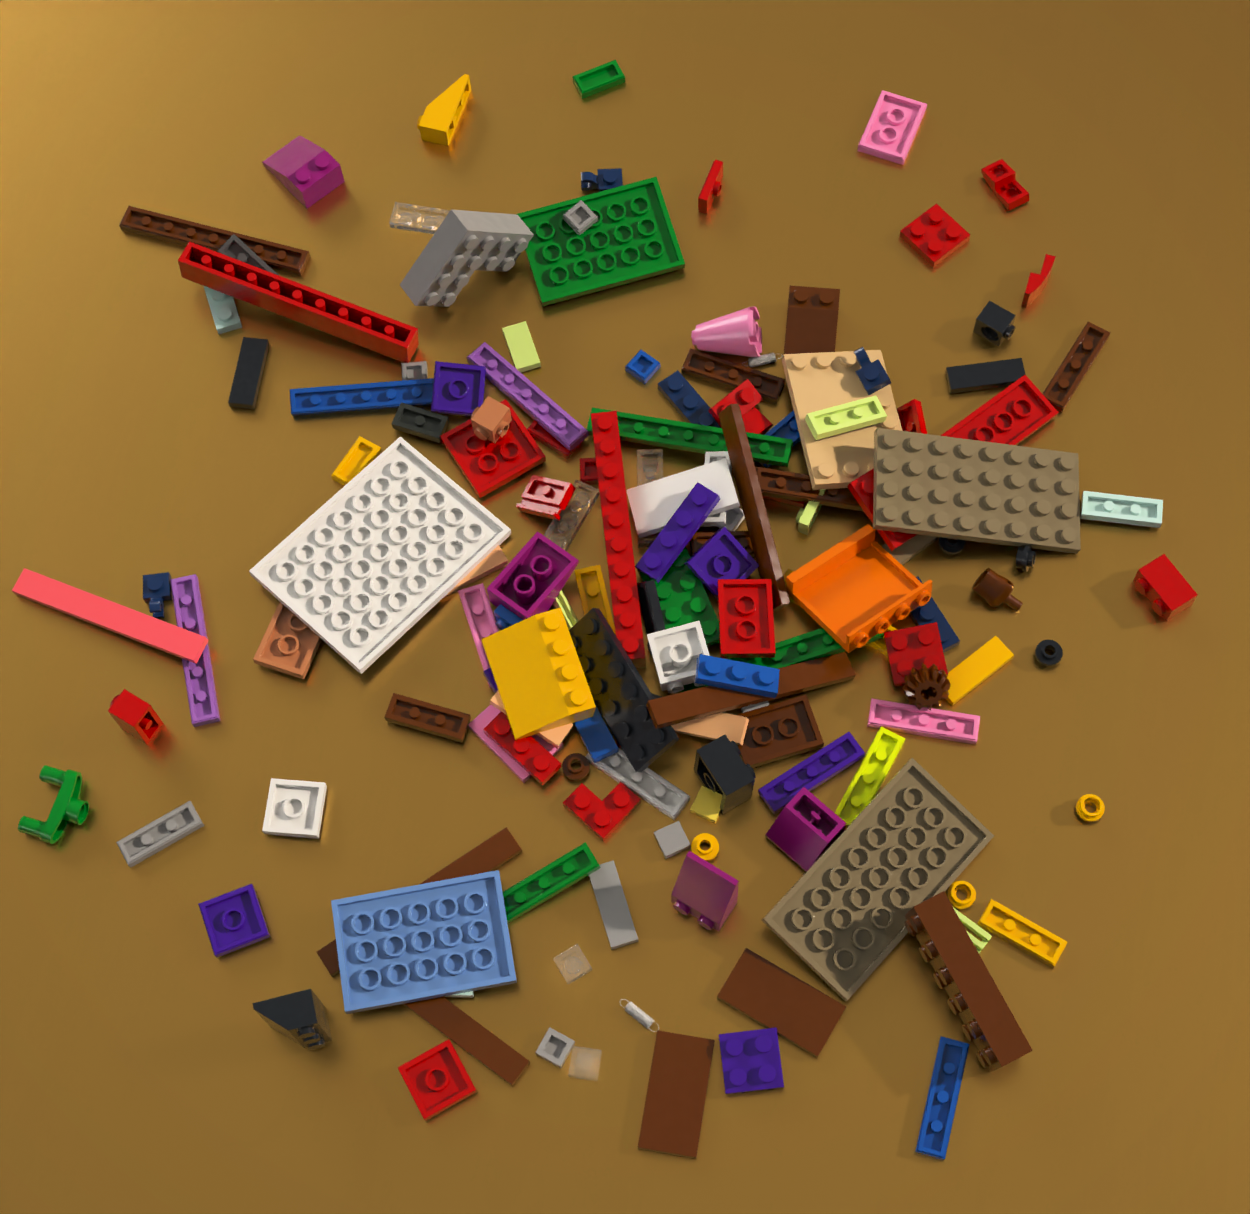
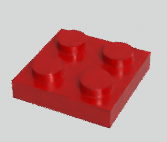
M937 203L900 231V237L933 268L970 239V234Z
M937 622L884 632L894 687L904 685L905 675H912V667L917 670L921 669L922 663L927 668L935 664L938 670L943 669L948 676Z
M450 1039L398 1067L425 1121L477 1092Z

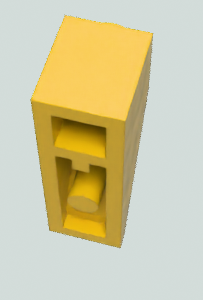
M464 74L426 106L424 114L419 116L417 122V129L420 130L422 140L449 146L471 92L469 75Z

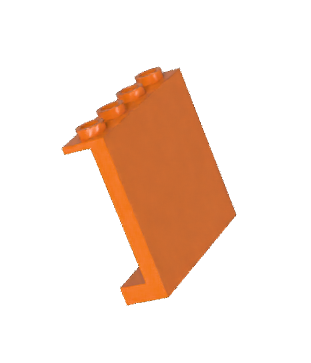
M867 524L786 576V589L788 595L836 642L850 653L856 648L863 647L875 635L884 633L896 621L905 619L917 607L927 604L931 599L932 581L929 579L922 584L875 541V529L870 524Z

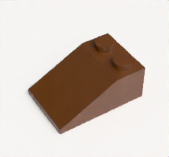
M790 285L784 354L835 352L840 289Z

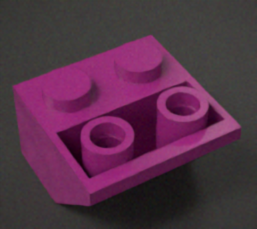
M803 787L784 807L765 836L803 870L807 871L845 830L846 822Z

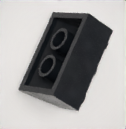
M312 989L253 1003V1009L271 1028L303 1048L308 1047L309 1050L319 1049L325 1046V1042L332 1041L326 1007Z

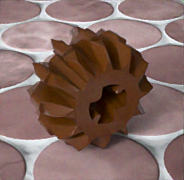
M922 663L921 669L917 670L912 667V675H905L903 691L910 705L915 704L919 710L926 705L931 711L933 704L941 706V699H948L949 679H947L946 672L943 669L938 670L935 664L927 668Z

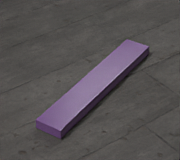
M486 342L466 357L471 365L486 366L485 378L532 419L536 420L540 426L570 452L589 436L588 430Z
M193 574L170 579L177 626L207 638L197 575ZM207 643L197 664L182 659L191 722L194 727L220 721L211 657Z

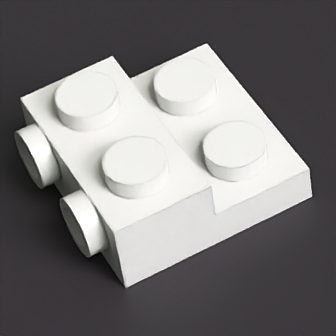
M700 621L647 634L662 691L668 690V693H677L684 689L683 685L694 683L695 686H703V684L695 683L697 658L699 654L710 655Z

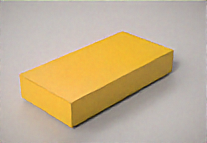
M359 436L332 473V480L345 486L382 452L381 447Z

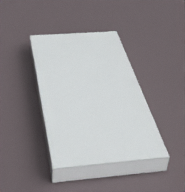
M724 458L627 489L639 538L661 532L697 482L720 497V501L708 517L740 507L727 459Z

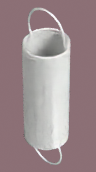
M772 352L760 355V357L749 358L748 364L750 365L748 366L753 368L776 362V354Z
M631 1001L626 1005L625 1011L647 1029L655 1022V1020Z

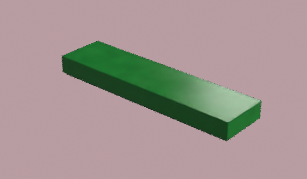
M583 843L503 891L507 922H512L600 869L601 867L587 843Z

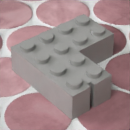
M451 209L400 283V286L415 306L434 305L436 307H450L456 301V297L462 288L468 284L469 278L475 270L508 272L515 265V261L521 252L528 247V243L534 234L517 214Z

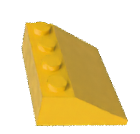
M561 607L533 615L481 640L515 740L593 717L596 706Z

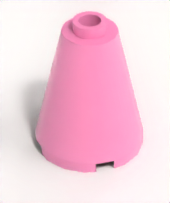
M747 307L696 325L695 330H692L691 333L693 345H697L698 350L754 358L760 357L759 353H762V329L758 326L757 321H755L760 319L757 307Z

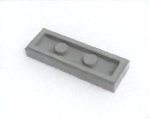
M188 801L116 843L128 866L131 868L200 829L204 824L192 802Z
M614 860L600 864L601 868L591 873L589 878L611 950L639 942Z

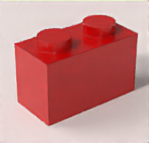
M1165 554L1140 568L1133 580L1138 592L1149 599L1155 613L1162 616L1165 621L1170 620L1192 606L1198 596Z
M126 689L120 695L113 698L108 712L122 730L146 745L149 744L164 724L150 704Z

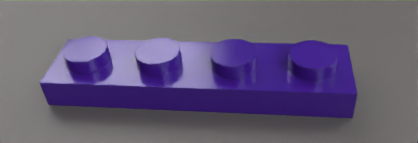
M697 482L636 564V569L659 583L720 501L719 495Z
M847 732L758 789V793L774 815L784 809L803 787L809 792L863 758L865 752L852 734Z

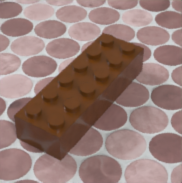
M943 891L914 906L905 915L907 919L904 922L912 937H917L921 945L919 951L926 963L930 962L934 968L933 977L937 985L941 989L945 988L949 996L947 1002L950 1009L955 1015L959 1014L964 1023L962 1030L966 1038L970 1042L974 1041L979 1051L976 1052V1055L984 1068L988 1067L990 1072L1033 1051L945 892Z

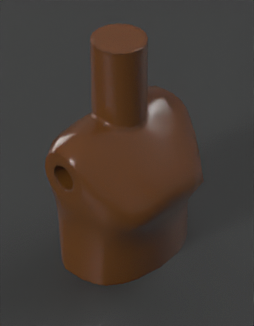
M987 568L973 584L972 590L982 596L992 607H998L1004 602L1015 611H1018L1023 604L1011 595L1014 589L1013 583L990 568Z

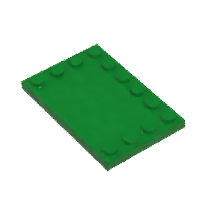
M657 177L517 214L534 234L525 252L542 307L685 268V262ZM582 200L598 217V221L579 236L565 222L563 214Z

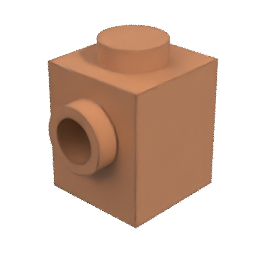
M489 396L481 407L475 408L471 415L474 434L484 441L488 439L493 443H496L500 436L503 437L507 433L509 423L512 421L510 408Z

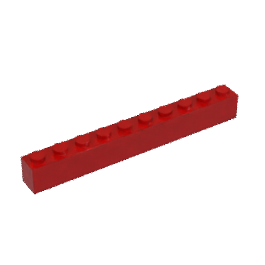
M190 241L178 259L182 278L398 361L409 363L419 345L418 328Z
M617 411L591 413L615 634L636 668L646 667V656Z

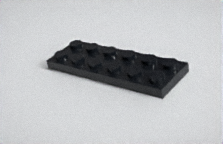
M592 608L569 632L595 705L634 770L642 772L679 740V737L671 725L655 729L646 706L648 700L655 698L600 609Z

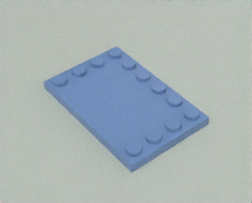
M499 870L331 900L346 1014L517 983Z

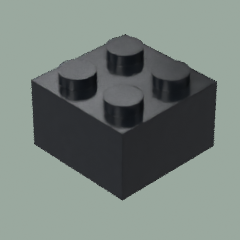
M726 735L699 748L696 751L694 771L704 787L723 795L720 805L722 815L751 799L755 782L754 778H756L752 767L748 763L744 764L740 758L741 752L734 741L730 742Z

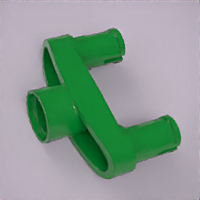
M44 765L39 779L61 788L47 821L43 822L23 816L19 821L18 831L39 837L42 842L54 844L60 839L70 822L78 825L83 824L88 815L89 803L79 799L82 787V775L80 772L70 769L63 771Z

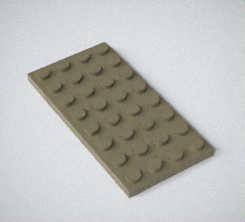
M877 428L874 432L873 529L1017 547L1031 545L1033 549L1077 554L1081 550L1078 453Z
M911 758L768 912L762 921L844 1001H847L908 933L904 923L907 921L905 915L914 906L943 891L945 892L994 835L920 764Z

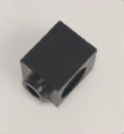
M989 301L976 318L973 332L1000 346L1004 339L1009 340L1016 329L1013 325L1016 315Z

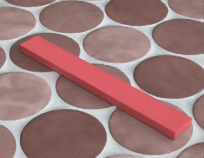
M25 568L12 589V592L18 596L197 664L209 641L202 635Z

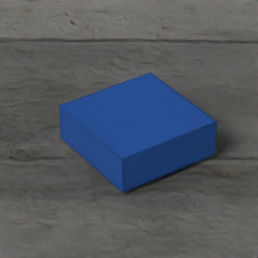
M640 350L625 366V371L643 384H646L659 370L661 365L656 359Z

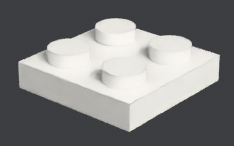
M271 778L262 832L268 835L319 839L327 789L326 783Z

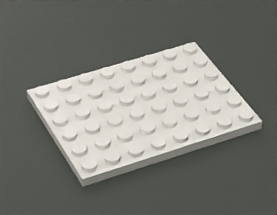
M399 437L250 569L249 572L258 583L362 674L465 578L488 554L503 543L511 535V529L402 437Z

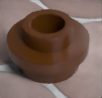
M580 753L568 755L562 763L563 773L571 780L585 778L590 770L588 759ZM574 762H578L581 764V767L574 770L571 768V765Z

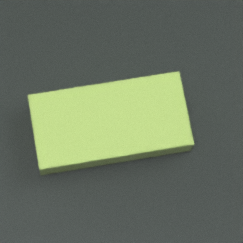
M526 321L502 328L515 368L519 372H525L541 367V362Z

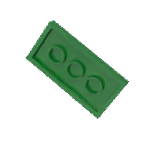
M685 546L660 582H655L665 629L700 621L706 645L710 647L720 643L719 620L702 582L685 564L690 558ZM638 571L642 581L652 580Z

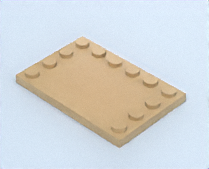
M865 350L871 363L879 359L886 371L881 350ZM854 351L784 354L782 364L812 489L848 488L847 485L874 468L875 430L877 428L902 431L891 386L889 384L868 395L855 372L861 369V366L856 359ZM875 395L887 415L885 422L819 440L814 439L805 421L807 413Z

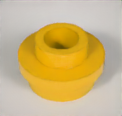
M1093 794L1083 795L1076 804L1078 816L1087 822L1099 820L1105 811L1103 801ZM1091 805L1095 811L1089 813L1086 811L1085 806Z
M702 833L693 839L691 851L705 861H710L717 856L719 843L713 835ZM708 843L710 848L704 851L700 848V845Z
M956 881L950 885L947 897L953 907L967 909L973 905L976 899V891L970 883ZM959 891L964 892L966 899H958L956 893Z

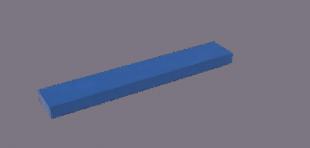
M434 378L290 389L291 415L399 408L401 403L411 406L432 405Z

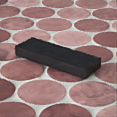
M243 337L228 401L230 407L255 409L269 348L268 339Z
M1022 358L946 367L945 371L950 394L1007 387L1023 375H1026Z

